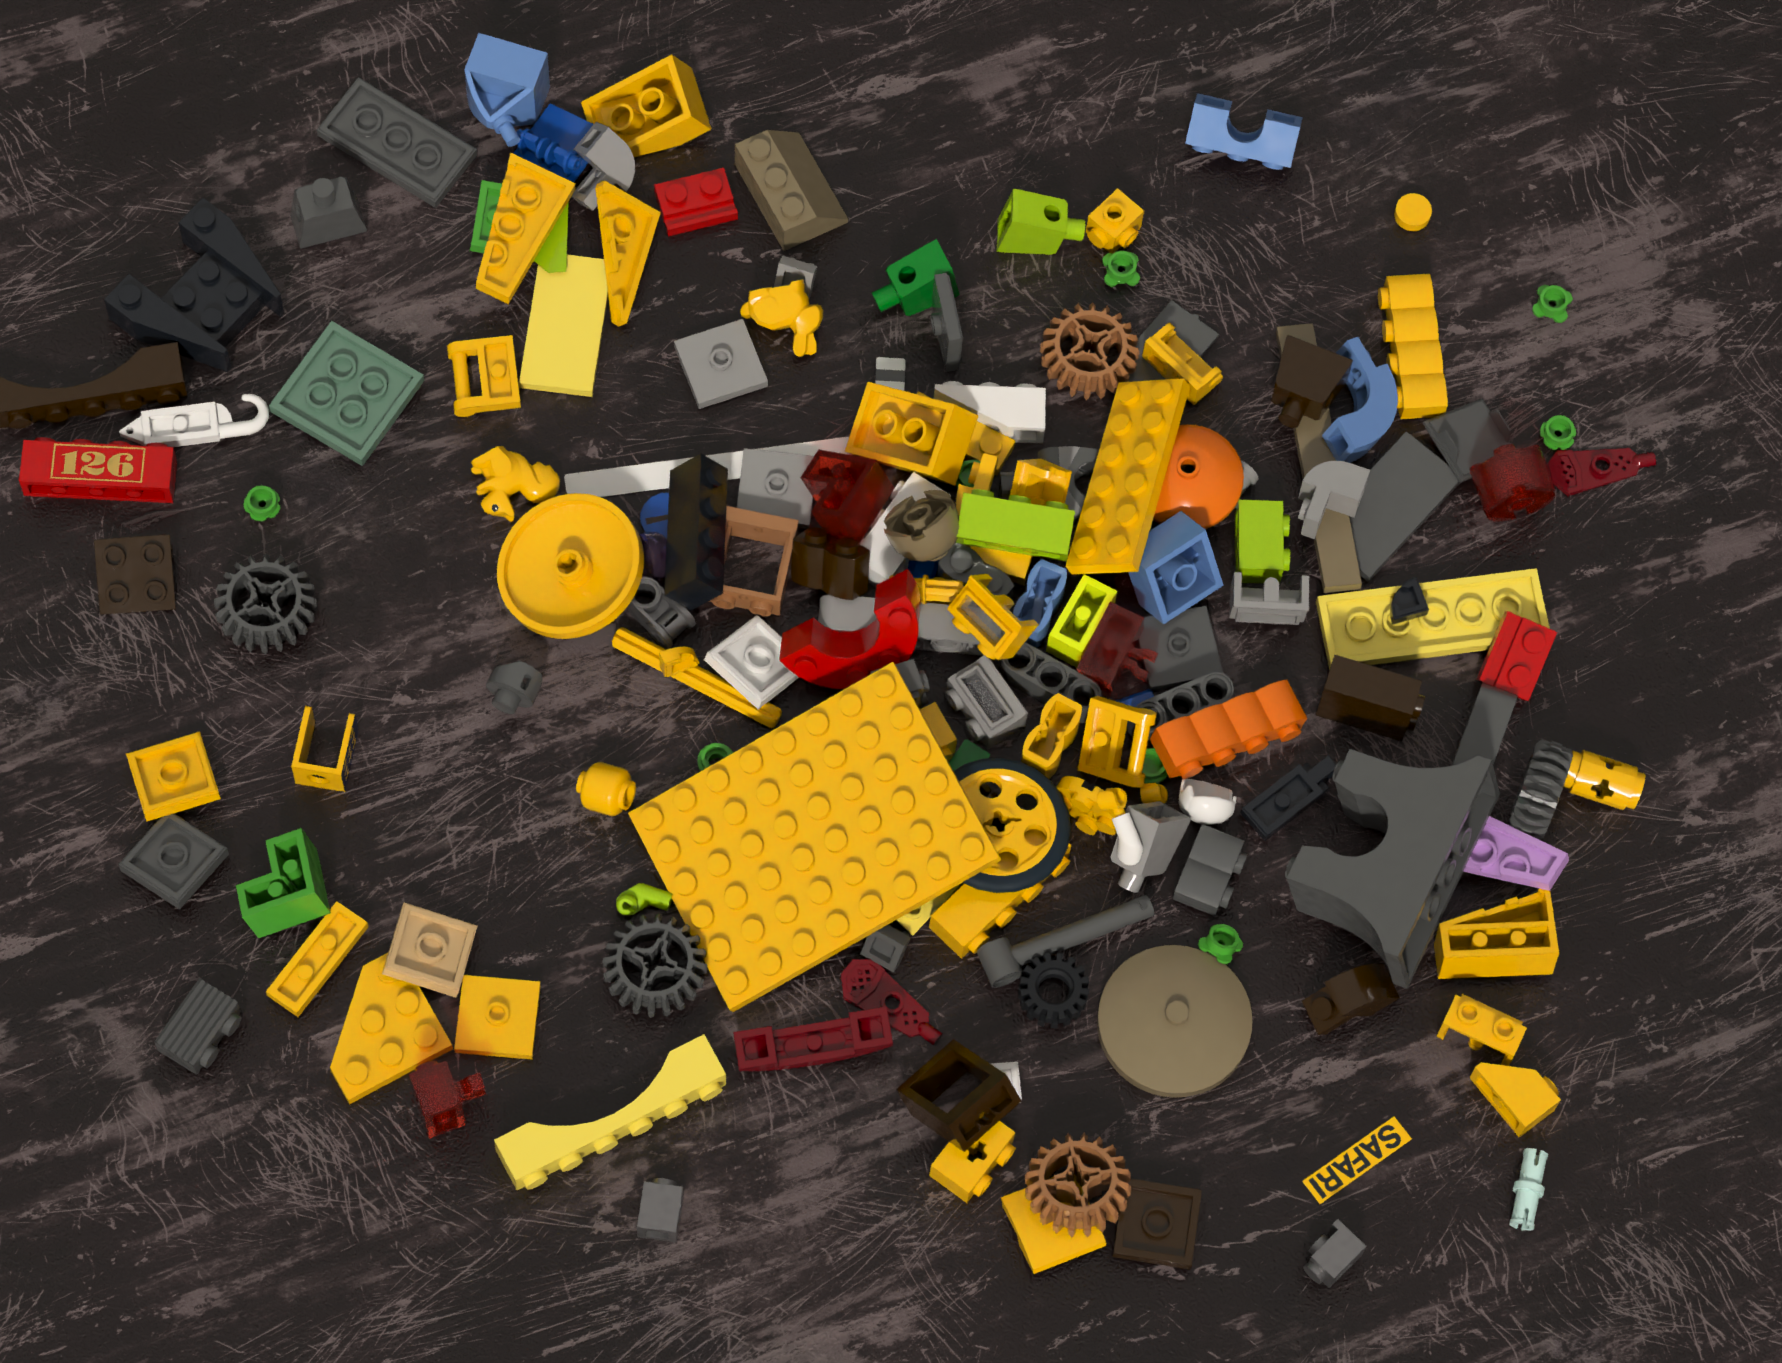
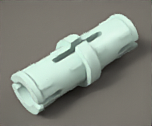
M1534 1148L1523 1150L1519 1180L1515 1181L1513 1186V1192L1516 1193L1512 1217L1509 1225L1516 1229L1518 1224H1522L1521 1230L1526 1231L1534 1230L1538 1200L1542 1198L1545 1190L1542 1186L1546 1160L1548 1159V1153L1540 1150L1539 1155H1536L1537 1149Z

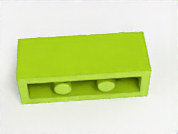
M973 489L971 494L963 493L956 543L1067 562L1075 511L1068 510V505L1061 502L1047 501L1046 506L1031 504V499L1024 496L1010 495L1009 500L994 498L993 492Z

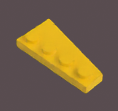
M510 153L499 201L476 280L477 290L504 303H510L573 195L576 183Z

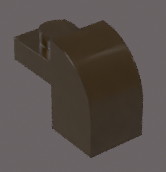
M1366 964L1324 982L1325 987L1302 1000V1003L1317 1034L1326 1035L1355 1016L1373 1015L1400 997L1383 964Z

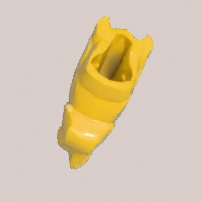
M804 279L792 281L789 285L749 291L748 302H745L740 309L742 317L746 319L752 318L758 325L773 331L791 328L794 331L793 352L797 357H802L805 354L813 355L817 352V343L813 333L821 324L823 309L818 304L809 305V297L805 292Z

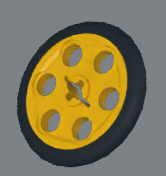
M1005 758L980 759L964 764L954 770L957 779L998 854L1010 852L1018 860V864L1010 869H1005L996 863L962 883L978 890L1005 893L1033 887L1047 878L1061 863L1068 849L1071 834L1068 808L1063 796L1053 782L1037 769L1020 761ZM985 782H993L999 786L1001 793L998 797L987 798L981 794L979 787ZM1021 794H1030L1036 799L1037 806L1032 810H1023L1017 805L1016 798ZM994 818H999L1002 824H1006L1003 832H998L995 826H991ZM1033 828L1039 829L1045 834L1046 840L1041 845H1031L1025 839V832Z

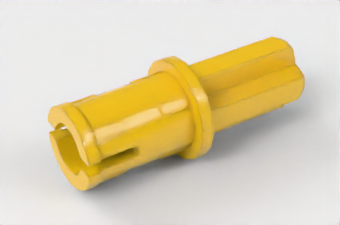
M923 575V578H914L919 589L922 604H927V601L952 602L964 587L963 582L960 580L929 579L928 575Z

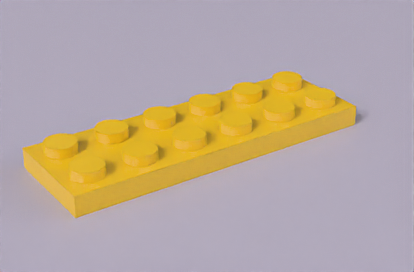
M1184 378L1118 383L1066 562V568L1072 575L1139 571L1190 389L1189 384Z

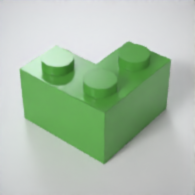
M300 828L265 840L272 873L236 885L242 918L255 935L261 938L330 914L318 851L303 829Z

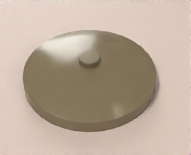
M1164 945L1146 949L1122 963L1105 985L1097 1013L1099 1040L1107 1059L1114 1069L1137 1088L1154 1095L1172 1098L1202 1094L1224 1082L1236 1070L1246 1053L1253 1023L1248 995L1234 972L1227 965L1219 963L1215 956L1196 948L1181 945Z

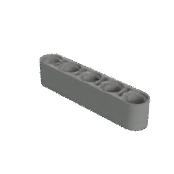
M831 595L822 596L819 603L818 621L823 626L836 631L852 632L866 628L877 619L874 613L875 598L857 597L854 600H845ZM920 602L916 650L984 655L977 647L980 642L971 633H963L952 623L954 616L947 610L949 605L922 604ZM969 607L1001 639L1002 629L981 608Z

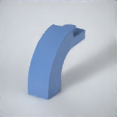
M1359 337L1347 340L1336 352V354L1353 360L1346 385L1353 397L1354 412L1338 417L1322 434L1336 461L1348 463L1364 456L1387 432L1394 421L1398 405L1397 387L1388 364L1376 367Z

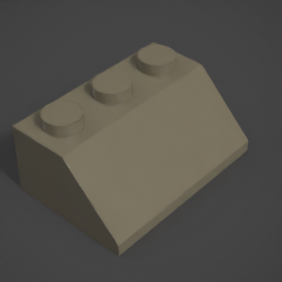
M765 130L735 144V166L783 251L848 223L845 212L799 132Z

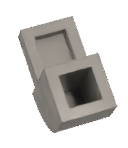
M595 122L573 149L593 169L576 188L572 197L579 204L592 211L598 207L595 189L598 183L605 180L627 192L635 174V160L630 147L609 127Z
M1327 461L1313 467L1305 475L1298 499L1303 500L1298 519L1304 521L1301 535L1315 539L1326 508L1355 518L1367 485L1370 470L1345 461Z

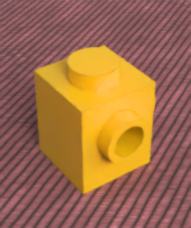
M1117 188L1088 215L1087 236L1096 247L1104 248L1109 253H1115L1121 246L1127 248L1138 235V230L1142 226L1144 210Z

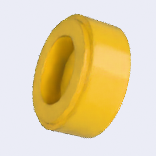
M1415 193L1406 194L1398 200L1394 217L1401 228L1407 231H1419L1429 223L1432 207L1424 196Z

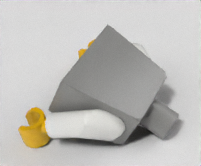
M1144 783V786L1140 787L1143 804L1130 805L1127 807L1126 812L1124 807L1127 804V794L1123 789L1107 788L1105 791L1097 793L1099 808L1101 810H1113L1115 818H1112V822L1118 836L1111 854V861L1124 868L1118 885L1135 893L1139 892L1145 877L1163 874L1166 871L1191 821L1190 817L1165 804L1168 799V791L1165 786L1157 783Z

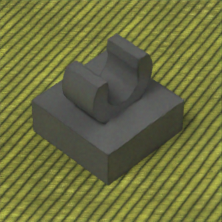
M890 923L867 936L860 954L894 973L901 963L911 937H909L907 930H904L902 933L891 927Z

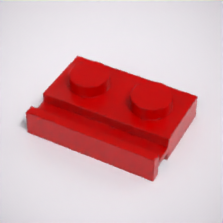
M724 168L654 184L655 196L668 237L738 220V211L734 204V198Z
M1505 611L1476 680L1518 695L1517 698L1529 701L1557 632L1524 617L1515 615L1510 611Z

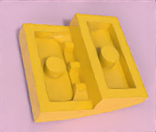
M1074 1174V1182L1076 1184V1187H1078L1080 1195L1082 1196V1187L1080 1186V1183H1078L1077 1177ZM1026 1188L1001 1197L1002 1207L1017 1234L1019 1246L1033 1274L1106 1246L1103 1233L1095 1226L1091 1227V1234L1088 1237L1083 1233V1229H1076L1075 1235L1071 1238L1066 1227H1063L1056 1234L1053 1230V1221L1042 1225L1040 1213L1033 1214L1030 1210V1203L1032 1201L1026 1199ZM1061 1202V1203H1063V1204H1065V1205L1072 1206L1070 1203Z

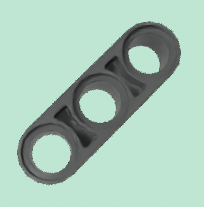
M1024 643L1013 658L1001 660L1000 672L1003 679L1009 685L1044 705L1057 693L1073 701L1078 696H1085L1089 699L1095 696L1101 697V690L1093 680L1028 643ZM1013 659H1020L1027 666L1017 669L1012 667L1009 662ZM1052 677L1060 684L1056 687H1048L1041 680ZM1089 705L1082 706L1080 723H1086Z
M1211 672L1139 703L1136 708L1150 709L1157 713L1155 726L1150 728L1148 741H1150L1154 730L1160 725L1180 717L1190 716L1199 710L1230 700L1233 695L1234 686L1229 676L1222 672ZM1212 685L1217 687L1221 692L1222 698L1219 700L1210 698L1206 693V686ZM1178 699L1185 702L1188 707V713L1180 714L1176 712L1172 706V700ZM1128 721L1127 730L1133 738L1135 723Z
M1482 682L1452 765L1463 763L1477 755L1491 759L1494 764L1518 695Z

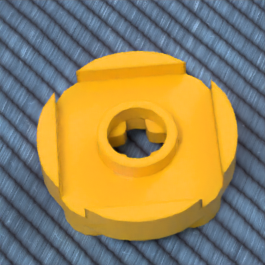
M1074 776L1062 777L1056 788L1064 798L1069 815L1077 820L1075 825L1084 833L1092 836L1095 835L1097 830L1109 835H1115L1117 832L1112 822V818H1115L1113 810H1101L1097 803V793L1104 790L1095 786L1093 791L1081 787L1085 780Z

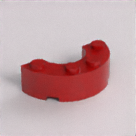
M906 569L876 585L874 613L877 619L866 628L852 632L836 631L823 626L813 617L782 633L779 660L798 677L816 685L835 689H846L869 676L870 671L883 668L891 662L897 664L908 661L917 643L920 619V593L913 575L909 569Z

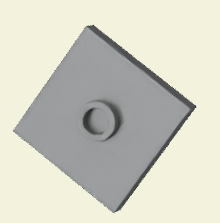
M743 319L674 341V348L698 409L768 387L767 377Z
M744 448L737 508L799 520L798 529H809L818 456Z

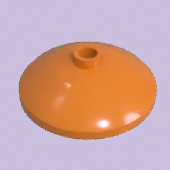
M1179 425L1153 517L1154 522L1160 525L1182 511L1201 527L1207 529L1224 520L1233 511L1242 493L1244 476L1241 460L1227 439L1203 426ZM1184 465H1192L1195 470L1192 473H1185L1181 468Z

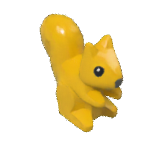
M497 446L471 461L473 466L471 468L472 473L475 475L483 474L486 479L476 487L477 495L488 494L481 502V509L487 514L504 517L510 522L514 521L515 515L509 499L510 496L520 491L527 500L533 503H541L553 498L560 488L558 473L550 465L545 466L541 462L531 465L524 456L507 451L504 446Z

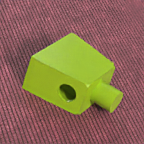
M1013 189L998 217L997 252L1056 254L1063 239L1083 240L1085 220L1068 218V203L1065 199Z

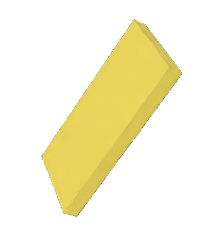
M567 255L566 272L548 273L538 265L519 388L593 397L608 301L604 259Z

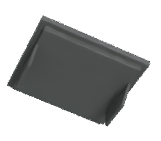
M1483 399L1423 422L1426 430L1460 483L1520 458L1509 441L1511 429L1499 410L1491 412Z

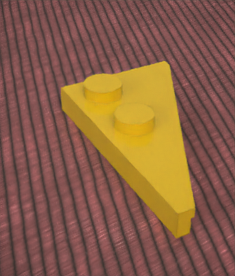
M604 180L598 183L595 189L611 322L617 326H622L628 322L661 212Z

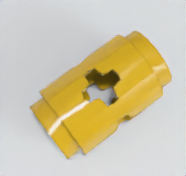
M1582 750L1581 753L1572 751V761L1563 786L1569 788V793L1620 810H1624L1626 807L1635 809L1644 787L1646 777L1644 773L1638 772V768L1586 750ZM1606 763L1610 764V769L1606 767ZM1594 789L1601 791L1600 797L1596 795V790Z

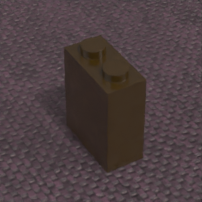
M1334 655L1316 716L1402 742L1406 730L1414 731L1424 704L1425 696L1419 694L1422 681Z

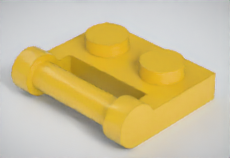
M512 335L455 341L447 345L448 358L452 360L457 399L454 401L453 406L456 416L468 417L478 412L521 408ZM478 355L482 396L471 397L467 358Z
M1100 696L1090 698L1078 771L1130 787H1143L1145 774L1142 770L1150 726L1155 725L1157 713L1150 709L1136 708ZM1130 721L1135 723L1128 768L1126 770L1120 768V761L1127 723Z

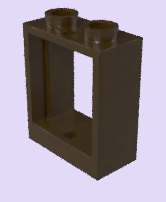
M954 1039L896 1089L913 1117L963 1152L1021 1102L1019 1095L1005 1073ZM967 1071L983 1081L948 1113L932 1103ZM984 1112L983 1117L980 1118V1114Z

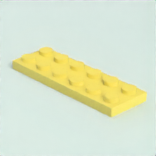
M1537 568L1419 583L1429 608L1428 614L1393 625L1390 618V607L1394 595L1401 586L1317 596L1316 599L1329 670L1334 655L1368 665L1489 650L1505 611H1510L1515 615L1550 629Z

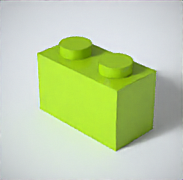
M1238 501L1235 511V572H1242V583H1264L1267 578L1273 577L1280 584L1283 571H1289L1290 549H1284V537H1289L1290 516L1283 514V501Z

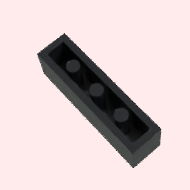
M702 453L670 470L664 595L690 610L723 594L728 469Z

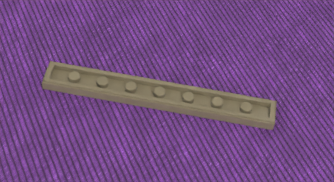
M1313 323L1280 326L1276 329L1280 359L1287 335L1317 346ZM1329 408L1320 420L1303 416L1299 426L1293 428L1302 479L1316 465L1327 461H1336L1322 437V434L1332 424ZM1326 508L1314 539L1323 593L1361 589L1362 581L1350 518L1348 515Z

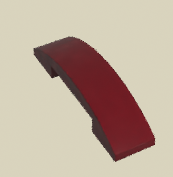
M887 1006L850 1012L847 1018L776 1030H773L772 1026L733 1032L739 1071H770L820 1065L862 1056L893 1046Z

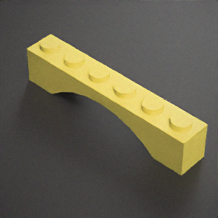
M705 1034L671 1050L662 1069L650 1086L633 1102L614 1114L593 1122L572 1126H548L528 1122L494 1139L495 1150L516 1190L523 1187L530 1190L543 1184L548 1179L547 1175L559 1169L562 1172H566L577 1167L583 1162V1157L595 1151L597 1154H602L611 1150L618 1144V1139L630 1133L632 1136L643 1134L652 1128V1122L664 1116L671 1119L687 1110L689 1103L699 1098L702 1101L714 1098L722 1092V1087L726 1085V1073Z

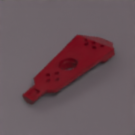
M1630 448L1582 451L1557 450L1548 462L1547 470L1551 483L1565 495L1571 496L1637 475L1639 468L1655 466L1656 457L1654 452L1636 454ZM1604 460L1608 463L1609 468L1607 470H1600L1596 467L1595 462Z
M852 959L841 973L843 999L861 1010L885 1007L886 999L895 997L900 1002L899 1007L896 1009H889L887 1007L891 1027L910 1038L920 1035L932 1045L943 1034L929 1024V1012L903 989L881 965L871 959Z

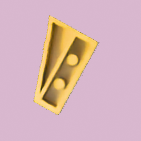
M1539 888L1537 893L1520 899L1517 896L1507 899L1503 905L1488 910L1482 908L1439 923L1434 942L1438 979L1553 974L1559 956V948L1550 891Z

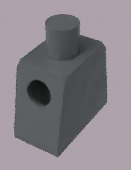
M346 177L330 180L319 178L313 184L294 190L290 216L300 249L367 232L358 198Z

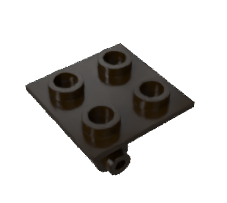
M170 534L94 539L100 615L176 609L172 566L174 556Z

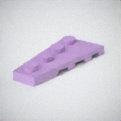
M1489 816L1463 872L1550 891L1568 863L1569 857L1568 853Z

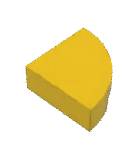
M674 647L659 652L660 668L664 677L673 676L700 664L695 651L690 647Z

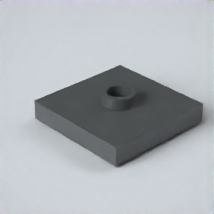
M947 273L934 275L931 326L934 336H938L945 372L958 370V367H960L963 335L950 277Z
M1207 606L1187 609L1165 624H1162L1153 615L1133 619V628L1148 689L1152 690V692L1175 688L1211 672L1223 673Z
M170 814L161 817L118 865L121 872L180 910L229 853L227 847L176 814Z

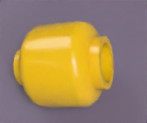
M597 762L592 764L587 772H581L577 780L576 791L580 793L581 803L586 809L608 816H616L623 810L626 811L630 808L635 797L636 784L632 781L631 775L626 769Z

